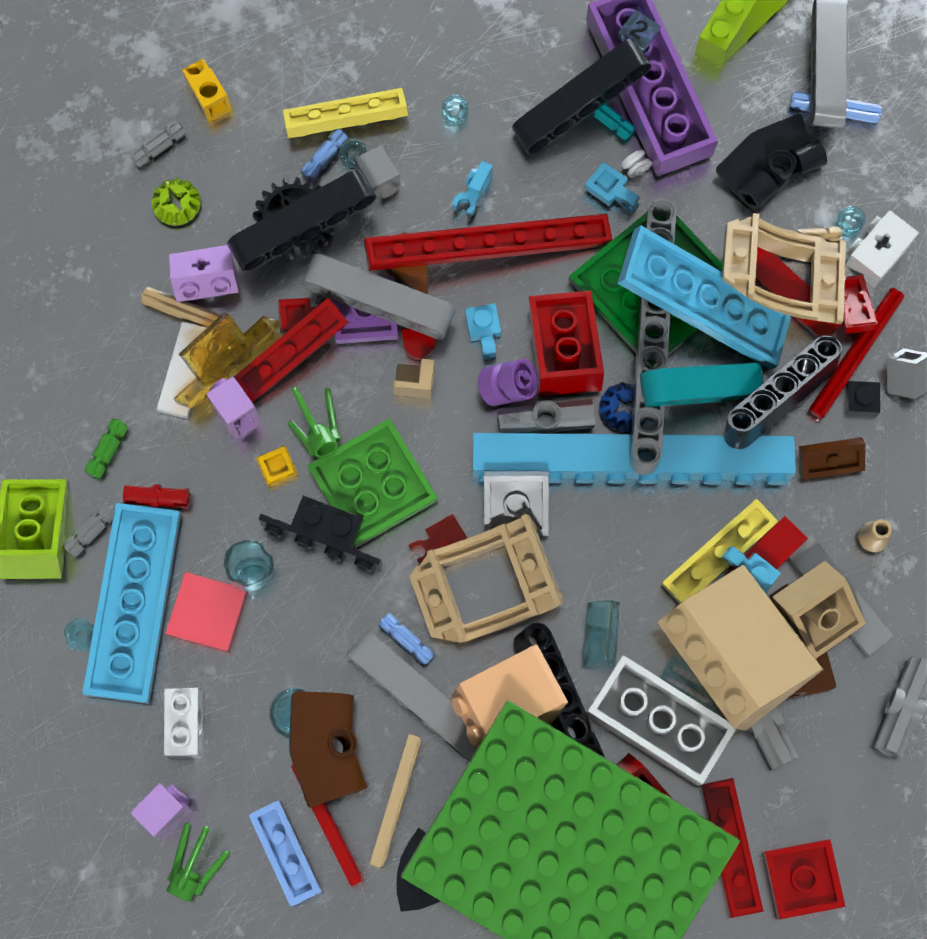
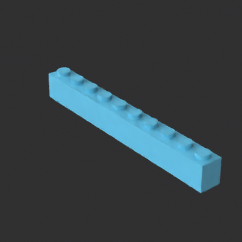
M473 433V478H479L480 482H484V471H549V483H560L562 479H575L576 483L587 484L593 483L594 479H607L608 483L622 484L626 483V479H639L641 484H656L658 480H671L672 484L679 485L689 484L691 480H703V483L707 485L721 484L723 480H735L737 485H751L755 481H767L768 485H784L796 474L794 436H760L748 447L734 449L727 445L724 435H663L662 455L657 469L651 474L642 475L635 472L630 465L631 434ZM647 451L638 453V457L642 461L650 462L654 460L653 455Z

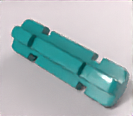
M607 103L594 112L595 118L610 130H616V134L623 140L630 138L635 131V125L627 119L623 120V116Z

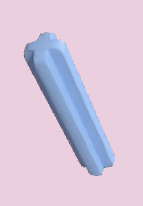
M794 91L791 97V108L811 112V93ZM847 100L846 118L878 123L882 112L880 105Z

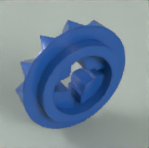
M621 382L610 386L602 395L599 404L600 415L611 429L619 432L632 431L633 404L630 407L631 414L625 410L614 413L620 405L618 399H622L624 402L634 400L635 384ZM646 421L640 422V426H642Z

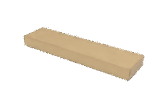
M408 735L369 865L382 869L385 865L421 746V739L418 736Z

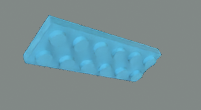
M642 225L634 229L617 284L755 362L761 363L764 367L770 370L778 367L791 316L771 310L747 298L721 280V271Z
M116 503L82 692L84 696L149 704L181 518L180 511Z

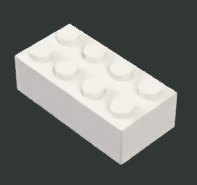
M624 655L587 712L589 718L697 787L704 783L736 730L727 720Z

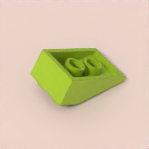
M67 479L2 480L0 490V579H62L65 556L63 543L65 542Z

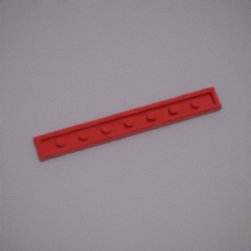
M606 213L366 237L364 239L368 270L375 271L605 247L613 239L608 214Z

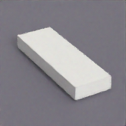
M187 322L181 323L156 409L159 413L189 419L214 331L212 328Z

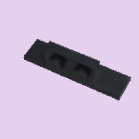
M304 495L291 525L264 514L259 516L258 520L265 527L263 531L272 536L282 538V535L285 534L295 538L293 542L301 547L312 549L314 545L324 549L323 554L335 560L341 561L342 557L353 560V565L361 570L371 572L374 568L381 571L383 564L380 558L353 549L364 521L362 517Z

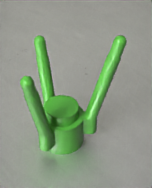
M293 387L292 392L310 426L308 437L293 421H289L288 426L307 447L311 456H329L337 450V442L342 439L337 430L330 388L325 389L329 428L325 424H316L298 388Z
M186 822L180 836L172 870L167 878L170 883L166 891L182 900L190 902L194 894L201 895L205 885L229 856V852L224 851L198 882L199 874L193 872L192 869L204 845L209 827H203L186 866L180 868L190 830V823Z

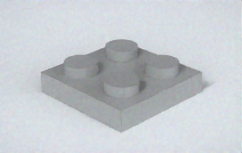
M484 471V532L529 514L540 530L537 532L538 535L549 536V471Z

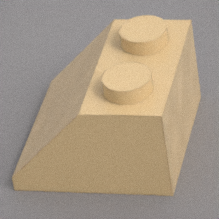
M823 561L772 597L777 609L815 659L866 624L846 578L826 561Z

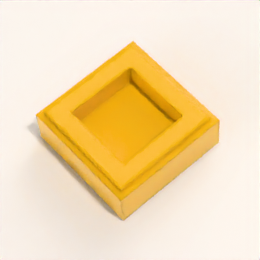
M285 445L256 457L269 488L298 476Z

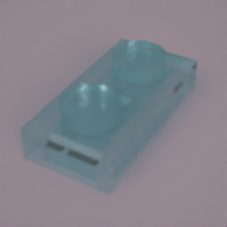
M613 600L588 602L583 656L584 667L607 668L616 666L620 602Z

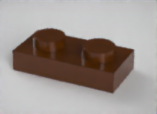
M862 437L799 446V474L803 480L865 471V442Z

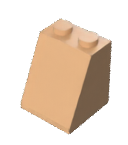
M537 644L463 681L458 685L451 697L453 710L457 716L462 718L467 728V737L476 748L480 745L507 699L549 725L554 722L568 703Z

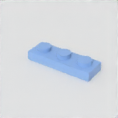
M280 800L249 814L250 820L290 907H294L321 893L322 890Z

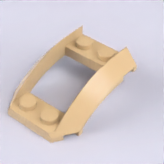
M753 213L752 217L741 221L738 218L728 222L726 225L721 280L752 301L776 312L802 319L842 324L844 315L846 241L840 240L839 243L821 241L822 237L800 234L779 228L760 219L759 214ZM757 247L785 258L812 263L810 303L782 297L755 285Z
M525 514L517 520L502 524L465 540L427 551V555L422 563L415 567L409 577L432 638L463 643L518 624L563 605V590H559L537 533L540 530L529 514ZM506 546L526 602L474 622L463 624L443 568Z

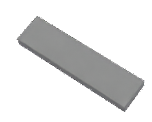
M812 535L808 536L807 541L788 558V561L801 577L823 561H826L846 578ZM846 578L866 622L864 626L849 636L868 657L892 639L894 635Z

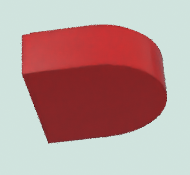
M411 329L401 330L404 350L410 358L414 360L427 359L433 354L435 349L434 338Z

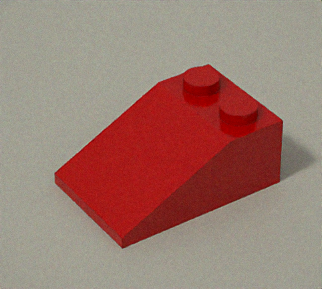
M591 290L529 296L534 361L539 380V397L602 391L604 367Z

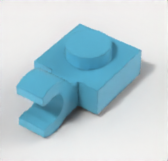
M481 161L477 170L473 168L470 171L465 183L468 186V191L455 196L452 203L454 211L458 209L461 203H467L470 206L467 210V217L471 218L474 215L477 203L480 202L493 178V165Z
M605 162L600 165L585 183V190L608 206L616 200L630 214L639 206L637 202L640 197L625 188L628 184V178Z
M496 303L466 308L465 316L470 341L480 340L484 361L496 359L494 338L501 337Z
M732 546L722 556L726 562L736 569L745 565L765 593L781 574V572L756 553H753L747 559L743 553Z

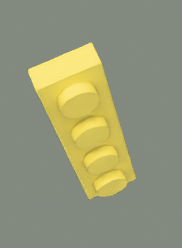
M397 88L283 110L287 136L288 138L357 125L362 126L383 120H394L399 117L408 116V110L403 89Z
M756 498L665 579L661 585L679 604L708 587L731 566L722 558L729 547L733 546L741 553H746L779 521Z

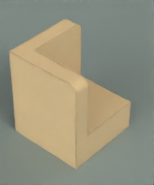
M421 359V366L398 364L395 381H393L394 395L431 399L435 371L434 360Z

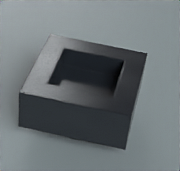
M848 381L846 384V415L878 416L880 414V382Z

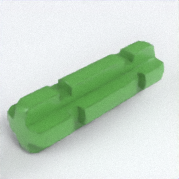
M111 419L106 428L108 432L102 435L92 454L94 456L93 460L89 459L85 466V472L92 477L98 479L102 477L106 469L104 467L105 463L109 464L120 444L119 438H123L128 429V426L119 419Z

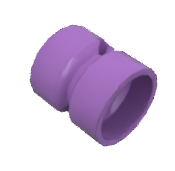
M526 359L486 366L481 370L478 377L479 392L483 400L491 406L532 399L538 390L539 380L534 365Z

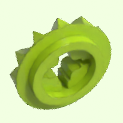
M176 177L174 180H164L163 184L158 188H154L151 204L155 216L161 222L178 226L188 223L197 215L201 199L198 190L189 180L185 181ZM172 192L178 198L183 196L180 199V207L182 209L180 211L174 204L168 205L171 202L170 193Z

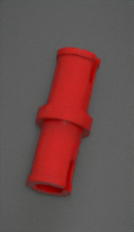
M154 484L153 487L125 485L123 489V504L151 506L153 508L174 507L188 509L190 505V489L162 488L161 484Z

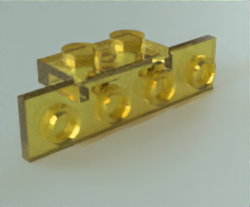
M223 313L178 354L196 378L173 399L176 403L190 409L201 404L206 399V394L214 383L223 378L228 379L229 373L238 364L246 362L251 357V352L273 337L274 331L281 325L280 322L276 319L262 316L243 334L232 317L227 313Z

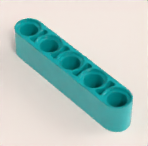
M761 363L661 368L639 374L645 407L740 401L747 398L764 383Z

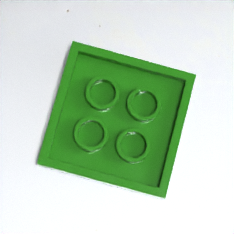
M390 418L341 445L329 456L320 457L307 465L308 470L330 506L364 519L354 543L355 549L438 501L437 495Z

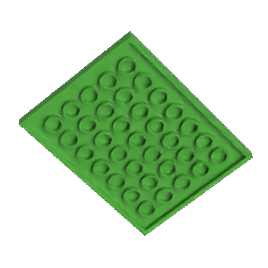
M507 699L401 873V878L504 939H682L740 843V840Z

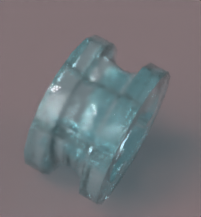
M459 95L447 97L442 103V118L444 122L451 126H460L467 121L469 106L466 99ZM453 106H459L457 116L451 115Z
M350 138L341 144L339 150L340 159L345 167L356 169V157L352 156L349 159L348 150L354 152L358 149L359 156L366 153L367 149L363 141L357 138Z
M856 206L844 207L835 220V227L841 228L842 235L845 237L856 236L865 224V214ZM847 216H851L853 221H857L854 227H850L848 222H843Z

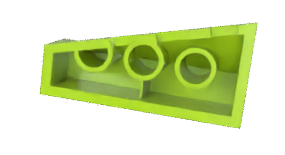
M721 0L699 36L695 53L722 67L748 42V39L757 30H760L777 11H780L788 3V0Z

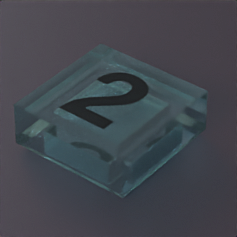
M635 10L619 31L617 38L623 42L628 39H635L644 53L660 32L661 26Z

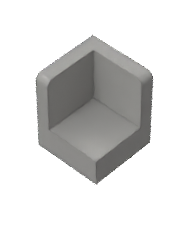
M903 348L887 359V392L889 394L917 399L927 392V353Z

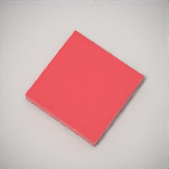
M185 572L165 634L229 653L248 590Z

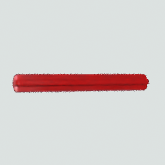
M896 288L889 289L874 311L878 323L877 329L875 331L860 332L809 408L813 415L822 419L827 414L904 299V294L901 291H898Z

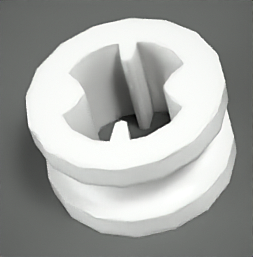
M644 149L633 152L621 163L623 169H628L627 175L631 179L641 175L652 165L651 159L645 158L646 152Z

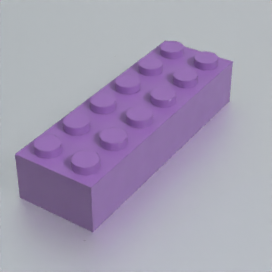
M597 0L589 3L586 22L602 57L628 39H635L651 63V69L648 73L619 95L632 123L635 125V130L644 150L652 161V167L656 176L659 177L713 156L718 140L653 0ZM642 20L647 23L648 28L643 32H635V34L641 37L638 40L630 35L629 32L643 28L644 24H636L637 21Z

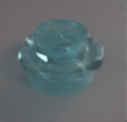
M77 618L68 623L64 629L66 644L72 649L80 648L85 650L91 646L94 625L89 624V621L84 618ZM81 631L83 632V636L78 637L77 633Z

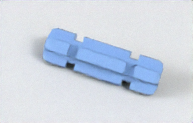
M333 130L328 136L330 139L325 140L311 156V162L307 161L301 169L303 177L314 182L321 174L320 170H324L338 154V148L342 149L348 142V136L342 130Z
M392 614L384 616L379 623V628L387 635L391 634L392 640L408 654H413L415 656L414 659L422 666H426L433 659L434 651L427 645L423 646L422 641L403 624L400 626L398 624L399 621Z

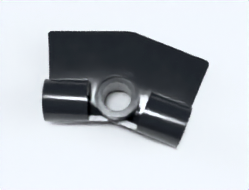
M798 113L749 134L717 166L716 172L747 206L758 210L780 187L785 186L790 179L825 166L827 164V155L824 146L819 140L811 141L801 113ZM773 166H781L786 172H778Z

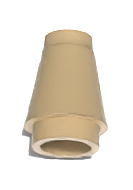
M882 519L863 524L858 532L861 546L870 552L884 550L889 545L892 527L888 521Z

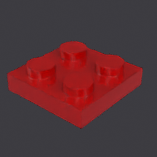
M831 839L763 852L778 920L846 907Z

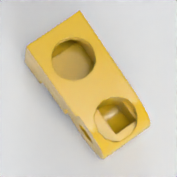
M204 59L181 70L209 123L232 111L227 93Z

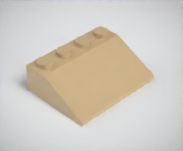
M745 565L740 566L686 599L657 622L734 729L746 731L824 670Z

